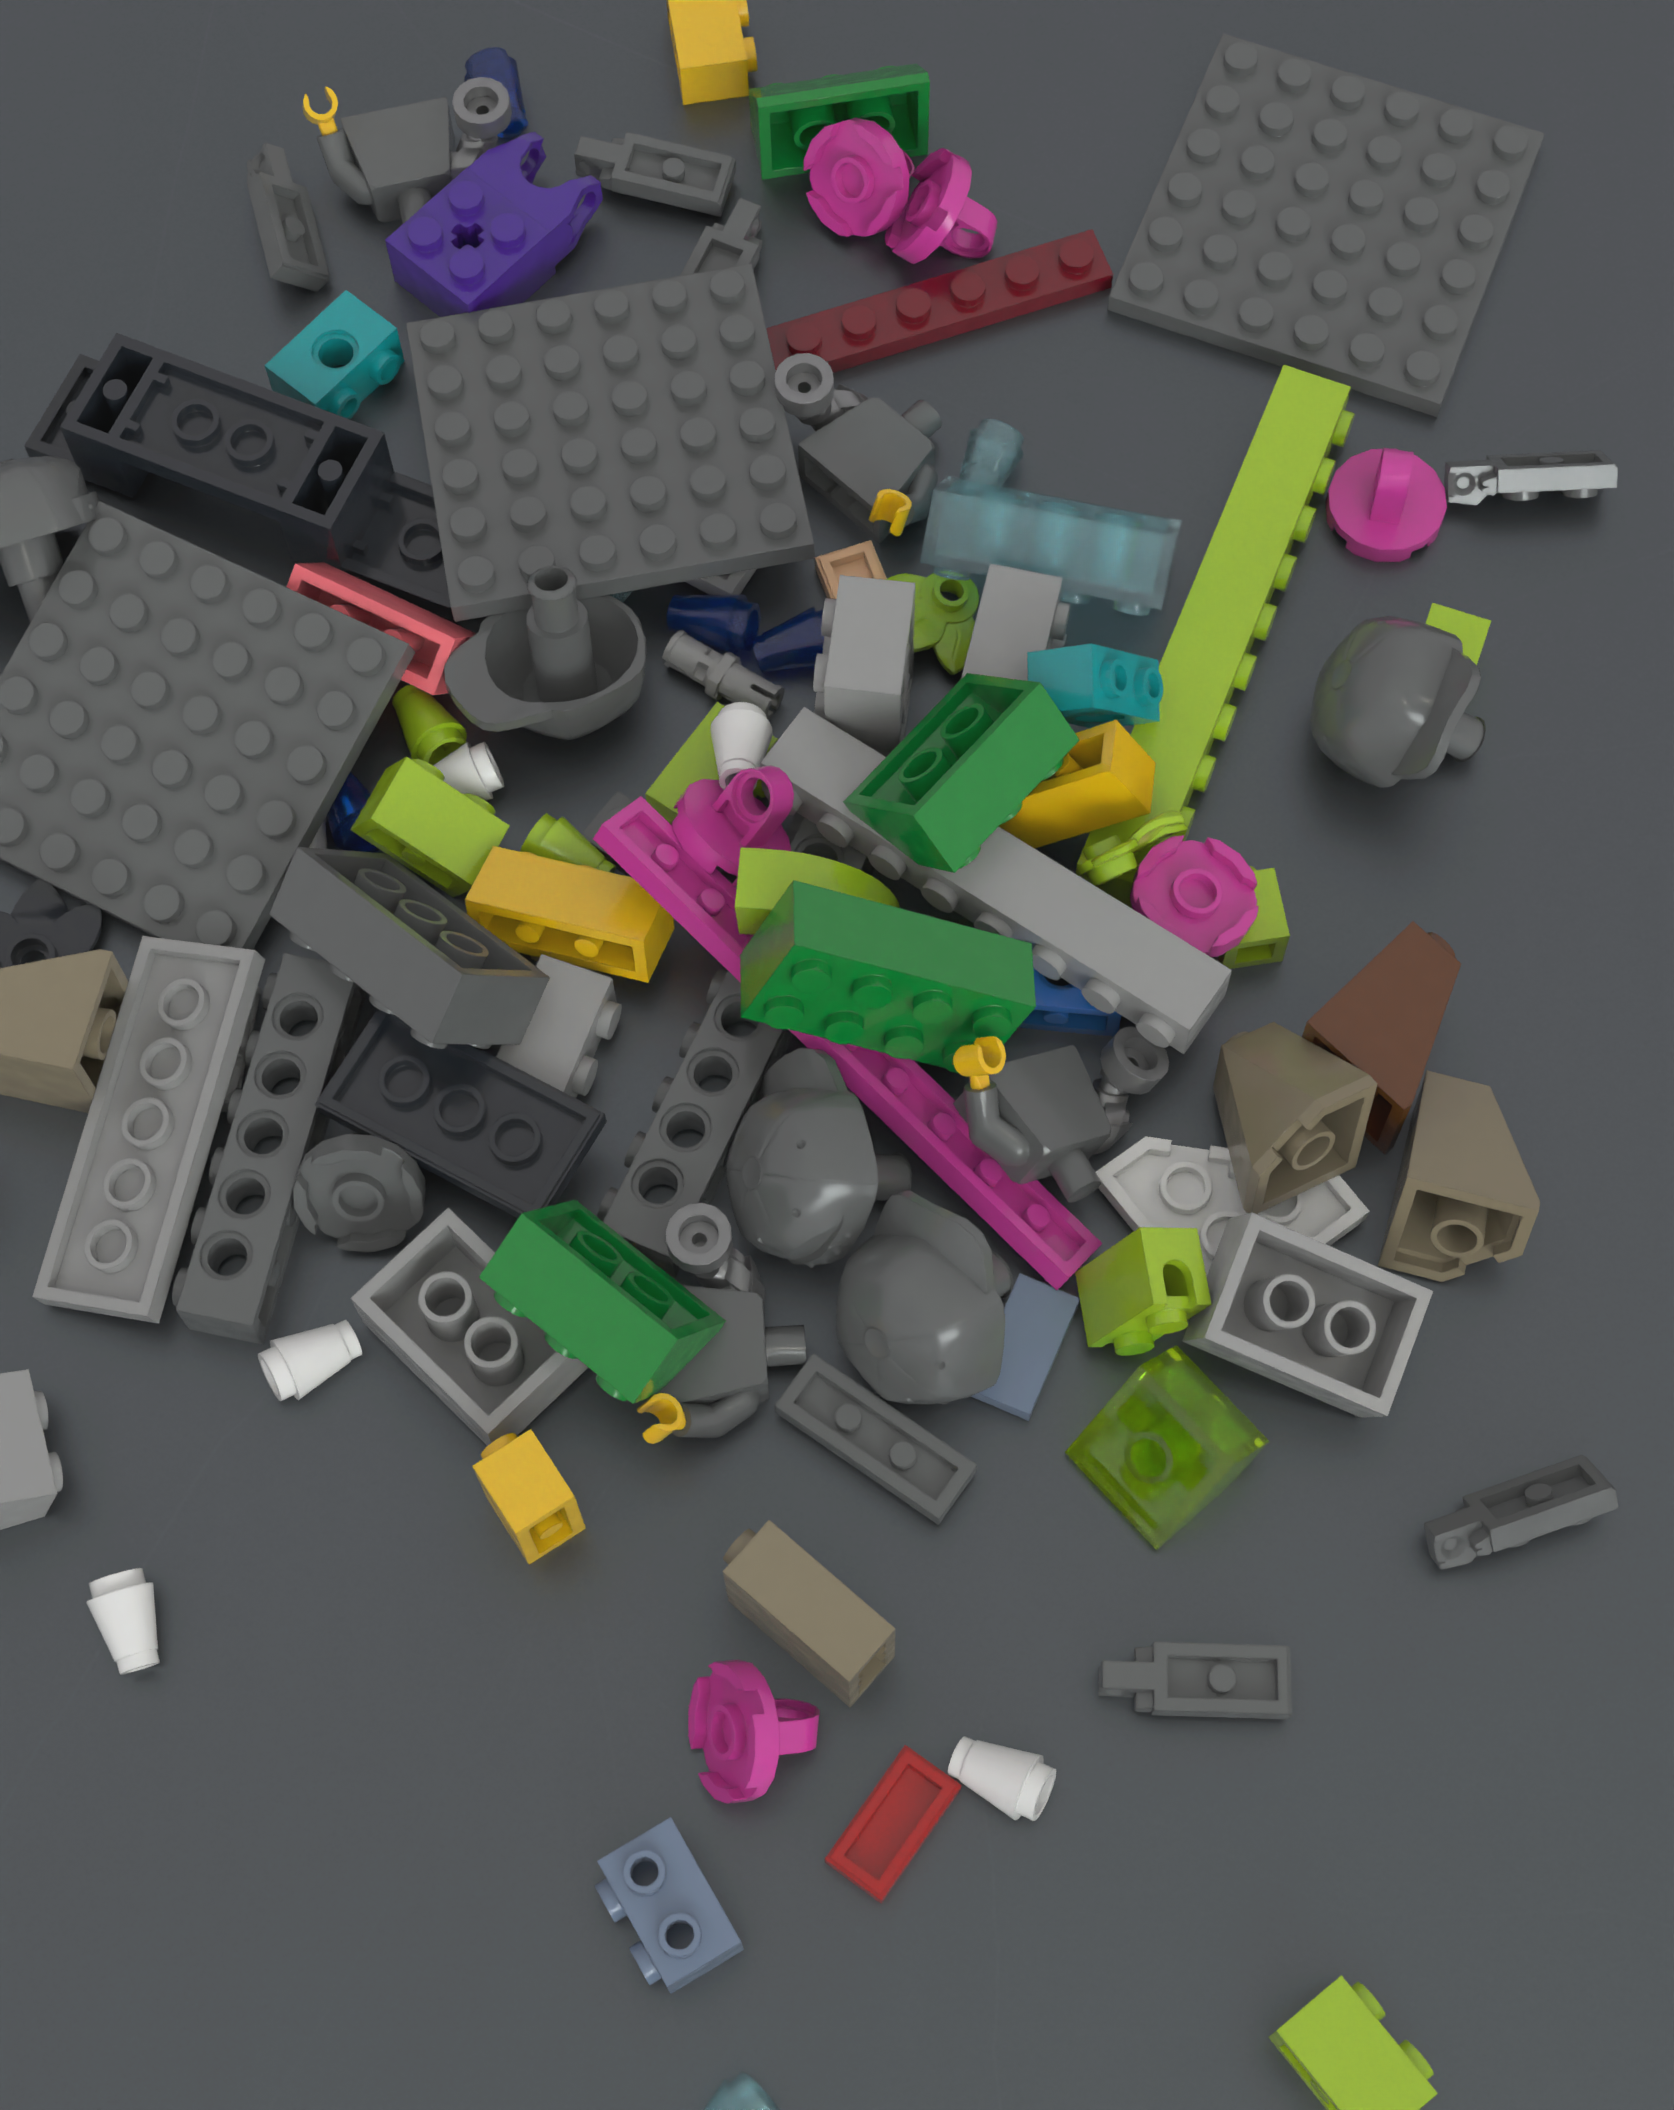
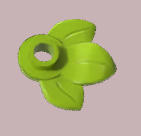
M950 569L933 572L928 577L903 573L887 578L886 580L915 583L914 653L933 647L938 661L950 675H955L963 670L975 625L973 616L979 605V592L975 583L967 575ZM940 592L953 593L957 597H959V599L956 601H949L945 599Z
M1172 810L1159 814L1143 824L1124 843H1121L1117 834L1085 848L1083 852L1087 861L1076 867L1079 875L1086 874L1090 883L1097 887L1137 869L1139 865L1134 853L1168 836L1187 830L1186 825L1182 823L1185 822L1182 813Z

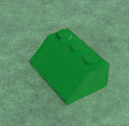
M917 63L903 66H884L877 70L844 75L830 74L817 79L791 83H772L765 87L749 89L750 124L761 179L810 173V169L805 171L803 169L804 157L811 140L824 127L852 118L876 122L893 136L899 147L909 157L927 155L930 100L928 72Z
M967 673L843 803L851 813L918 865L955 873L978 856L981 844L1000 824L1009 821L1020 811L1022 801L1042 780L1049 778L1060 769L1063 764V757L1076 745L1079 738L1041 682Z
M577 1200L521 1213L479 1276L483 1282L495 1291L494 1298L500 1306L516 1316L529 1318L546 1332L544 1338L555 1351L565 1357L579 1359L597 1374L596 1382L605 1392L616 1399L630 1401L632 1404L658 1394L720 1331L726 1322L725 1319Z

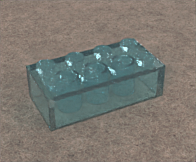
M947 476L933 489L920 563L935 565V575L954 580H969L971 573L987 575L990 563L1063 578L1062 601L1088 604L1090 596L1114 600L1113 609L1117 611L1147 616L1149 615L1150 608L1162 610L1169 590L1182 521Z

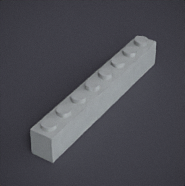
M803 707L760 762L761 767L772 765L780 768L788 775L794 792L793 807L789 815H794L796 812L815 823L818 831L831 843L839 847L850 845L868 857L871 865L882 875L893 880H899L901 877L919 888L923 897L938 910L946 913H951L954 910L973 922L976 929L1032 943L1033 968L1039 973L1054 980H1058L1060 977L1082 990L1083 997L1098 1010L1109 1014L1115 1011L1135 1023L1138 1032L1149 1042L1163 1048L1170 1045L1185 1054L1225 997L1232 972L1231 969L999 826L981 844L978 856L955 873L918 865L851 813L843 803L886 757ZM762 781V791L770 802L769 789L766 783Z

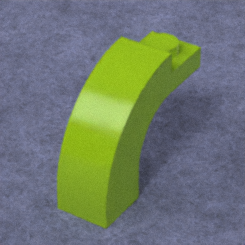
M740 848L735 899L739 934L754 935L793 880L900 908L895 895L882 882L847 864L800 852Z

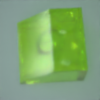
M1176 1345L1141 1364L1069 1446L1065 1453L1157 1550L1222 1493L1270 1441Z

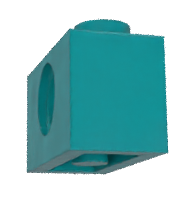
M345 290L264 366L272 391L351 419L357 412L361 402L379 385L390 382L398 373L401 364L405 360L397 328L349 291ZM339 365H345V366L340 367V368H334V367L339 366Z
M1092 643L1027 652L1028 681L1041 682L1068 724L1092 728L1113 720H1117L1122 726L1160 722L1159 702L1163 696V681L1159 673V661L1157 659Z

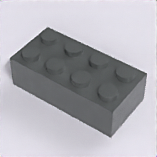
M297 847L269 915L291 931L289 937L293 942L303 948L316 951L330 962L329 970L333 974L346 981L356 983L370 994L369 1001L373 1006L383 1012L399 1017L411 1027L410 1034L413 1038L437 1049H444L448 1044H469L480 1049H489L492 1044L520 1045L550 979L548 975L387 853Z

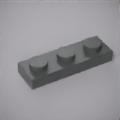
M814 1353L775 1404V1413L938 1525L977 1472V1464Z

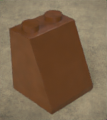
M1414 921L1306 1022L1302 1038L1368 1073L1378 1083L1364 1136L1384 1155L1394 1147L1412 1106L1462 964L1456 959L1451 946L1441 936L1433 932L1426 933Z

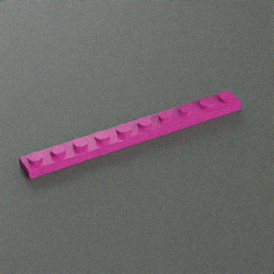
M640 796L600 826L593 840L741 983L740 954L754 935L739 934L735 912L737 888L716 868L711 874L702 869L683 850L673 832L672 825ZM788 1029L808 1049L824 1050L836 1061L845 1085L1056 1291L1103 1244L1038 1180L1022 1185L1013 1182L994 1158L974 1145L969 1137L968 1124L953 1104L955 1100L914 1060L897 1059L886 1053L850 1044H837L826 1038Z

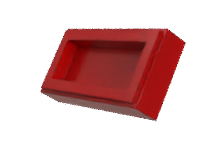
M904 1745L825 1857V1863L882 1904L955 1799L962 1785L911 1748Z

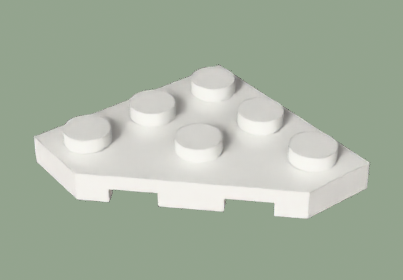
M1145 1136L1096 1171L1101 1180L1099 1189L1133 1231L1139 1227L1197 1228L1207 1277L1228 1219L1247 1214L1242 1207L1229 1150L1225 1147L1211 1145L1209 1150L1171 1145L1172 1140ZM1338 1175L1257 1215L1331 1246L1364 1222L1370 1211L1341 1176Z

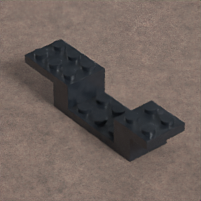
M116 333L100 361L82 354L78 356L24 446L29 457L55 456L71 460L81 469L84 480L131 498L135 497L146 476L151 472L280 522L291 559L302 563L325 562L427 611L451 620L453 619L432 485L394 471L386 437L382 431Z

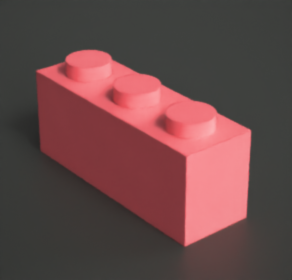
M325 562L296 563L286 586L295 592L408 643L415 651V654L401 680L431 695L448 693L445 684L444 666L451 653L476 634Z

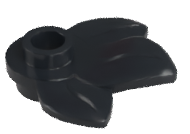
M37 879L20 897L11 914L0 911V963L2 968L31 963L37 959L46 960L92 951L102 931V910L92 904H85L68 910L56 889L45 881Z

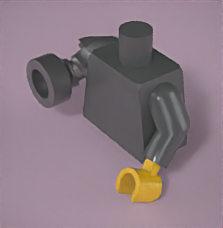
M486 77L467 80L457 88L452 100L457 126L464 133L455 151V137L447 97L340 118L342 128L338 129L334 121L338 100L332 89L326 86L324 88L326 98L331 106L329 112L325 114L315 113L310 107L307 94L304 95L302 105L303 114L306 119L318 125L321 135L316 138L333 183L358 204L371 205L377 220L390 222L401 219L402 224L483 153L494 148L498 140L497 135L507 128L512 116L509 94L501 82Z
M810 353L795 354L779 364L775 372V395L784 406V410L787 413L795 415L801 423L810 425L816 431L798 444L799 476L879 544L889 533L896 537L900 536L904 526L927 518L931 512L938 483V475L935 470V446L928 439L942 426V420L937 411L928 402L920 399L900 415L880 398L870 397L868 399L865 395L842 384H839L834 389L833 371L830 365L821 357Z
M1126 1027L1120 1029L1102 1049L1100 1057L1102 1064L1100 1074L1102 1079H1095L1092 1084L1074 1044L1005 1063V1047L998 1037L976 1038L974 1044L961 1046L953 1056V1064L956 1071L970 1079V1083L964 1086V1092L953 1104L968 1124L969 1137L972 1143L994 1158L1013 1182L1022 1185L1052 1175L1066 1200L1070 1203L1076 1202L1093 1193L1101 1185V1180L1088 1159L1093 1154H1099L1108 1150L1133 1124L1128 1122L1130 1113L1126 1110V1103L1129 1097L1127 1093L1141 1095L1150 1092L1168 1072L1169 1059L1163 1047L1149 1042L1138 1032L1136 1027Z
M694 1203L678 1209L669 1219L666 1228L668 1253L673 1262L681 1269L694 1273L697 1276L698 1282L703 1287L682 1286L725 1319L726 1322L720 1331L661 1390V1393L653 1395L637 1408L638 1413H652L660 1421V1424L652 1425L642 1433L644 1440L651 1444L662 1441L671 1433L677 1437H722L753 1415L759 1403L769 1399L768 1367L800 1365L807 1362L804 1325L765 1327L764 1285L750 1255L744 1256L740 1251L732 1248L731 1225L726 1215L715 1206L705 1203Z

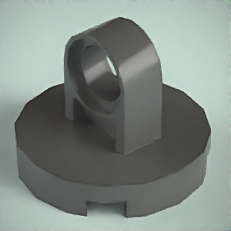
M354 1131L350 1134L323 1140L305 1154L297 1171L293 1187L294 1209L305 1228L314 1235L318 1227L325 1234L338 1238L336 1247L347 1251L376 1252L397 1246L405 1240L407 1230L413 1227L416 1222L419 1223L426 1201L425 1177L415 1159L397 1144L373 1135H360Z

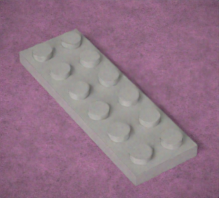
M142 936L32 1296L34 1299L45 1305L159 1324L265 963V959L256 950Z

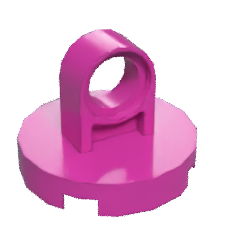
M852 118L826 126L811 140L804 157L803 170L810 169V182L813 189L806 192L809 204L820 221L838 235L866 237L885 231L901 217L907 203L909 179L914 172L913 162L907 153L899 147L893 136L874 121Z
M940 148L923 160L911 176L920 182L913 190L909 200H907L901 217L886 230V245L892 248V252L898 257L913 264L926 259L939 245L960 257L970 259L981 258L989 254L994 242L997 229L995 215L984 206L967 197L972 176L969 161L945 148ZM960 228L970 229L978 233L966 232Z
M1384 447L1383 449H1370L1350 457L1336 470L1325 501L1326 519L1331 531L1335 527L1337 533L1347 541L1345 548L1354 555L1374 562H1401L1409 559L1413 551L1423 548L1426 544L1429 546L1436 540L1447 509L1445 487L1432 467L1414 455V452Z
M772 765L741 770L735 775L725 790L720 787L719 780L701 779L686 788L675 803L674 809H678V815L672 821L673 832L683 850L702 869L711 874L719 866L726 872L738 876L741 847L791 851L789 837L781 824L793 807L794 792L792 783L784 771ZM758 779L765 782L769 789L770 805L768 808L753 796L754 785ZM738 877L732 883V885L735 887H737Z
M1184 835L1172 836L1152 847L1140 863L1133 877L1130 893L1132 909L1206 955L1218 957L1239 945L1257 917L1259 906H1256L1257 899L1254 891L1257 886L1255 873L1241 854L1220 840L1207 837L1205 843L1194 840L1182 841Z
M742 1660L713 1662L708 1665L712 1670L711 1675L698 1677L694 1683L688 1709L691 1749L703 1748L705 1761L710 1771L701 1772L698 1775L702 1785L715 1800L727 1804L753 1801L765 1795L775 1777L779 1755L802 1753L816 1748L820 1710L816 1706L800 1700L774 1699L765 1677L750 1662Z

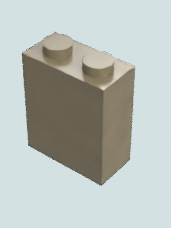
M770 1520L765 1523L757 1534L750 1528L745 1530L725 1553L723 1560L728 1566L723 1570L728 1601L847 1706L851 1707L895 1657L896 1629Z

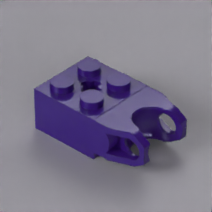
M536 132L523 134L514 140L489 149L385 239L394 281L439 317L467 312L470 314L473 311L524 303L556 274L555 266L576 247L586 224L593 217L603 200L601 182L592 175L569 180L560 186L552 188L533 185L536 173L547 157L542 147L544 138ZM530 150L527 159H526L525 162L521 165L522 159H523L524 156L527 154V152ZM585 195L582 204L578 207L582 197Z

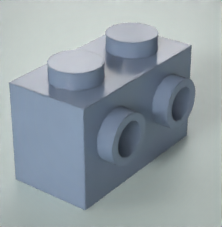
M671 1817L597 1861L606 1879L594 1886L614 1922L616 1923L628 1916L637 1932L640 1941L630 1946L629 1949L649 1986L662 1978L670 1994L744 1950L740 1938Z

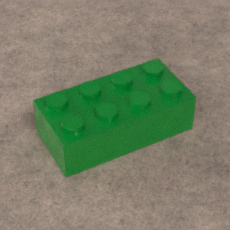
M796 880L792 881L740 954L741 1018L765 1023L776 1029H790L826 1038L837 1044H850L886 1053L897 1059H910L943 1067L954 1073L958 1072L953 1064V1056L961 1046L974 1044L976 1038L989 1036L998 1037L1004 1045L1036 1007L1032 943Z

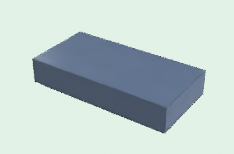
M1019 1273L1004 1307L1005 1336L1000 1375L994 1386L971 1397L1029 1421L1077 1311L1080 1298L1059 1289L1056 1291L1050 1285Z

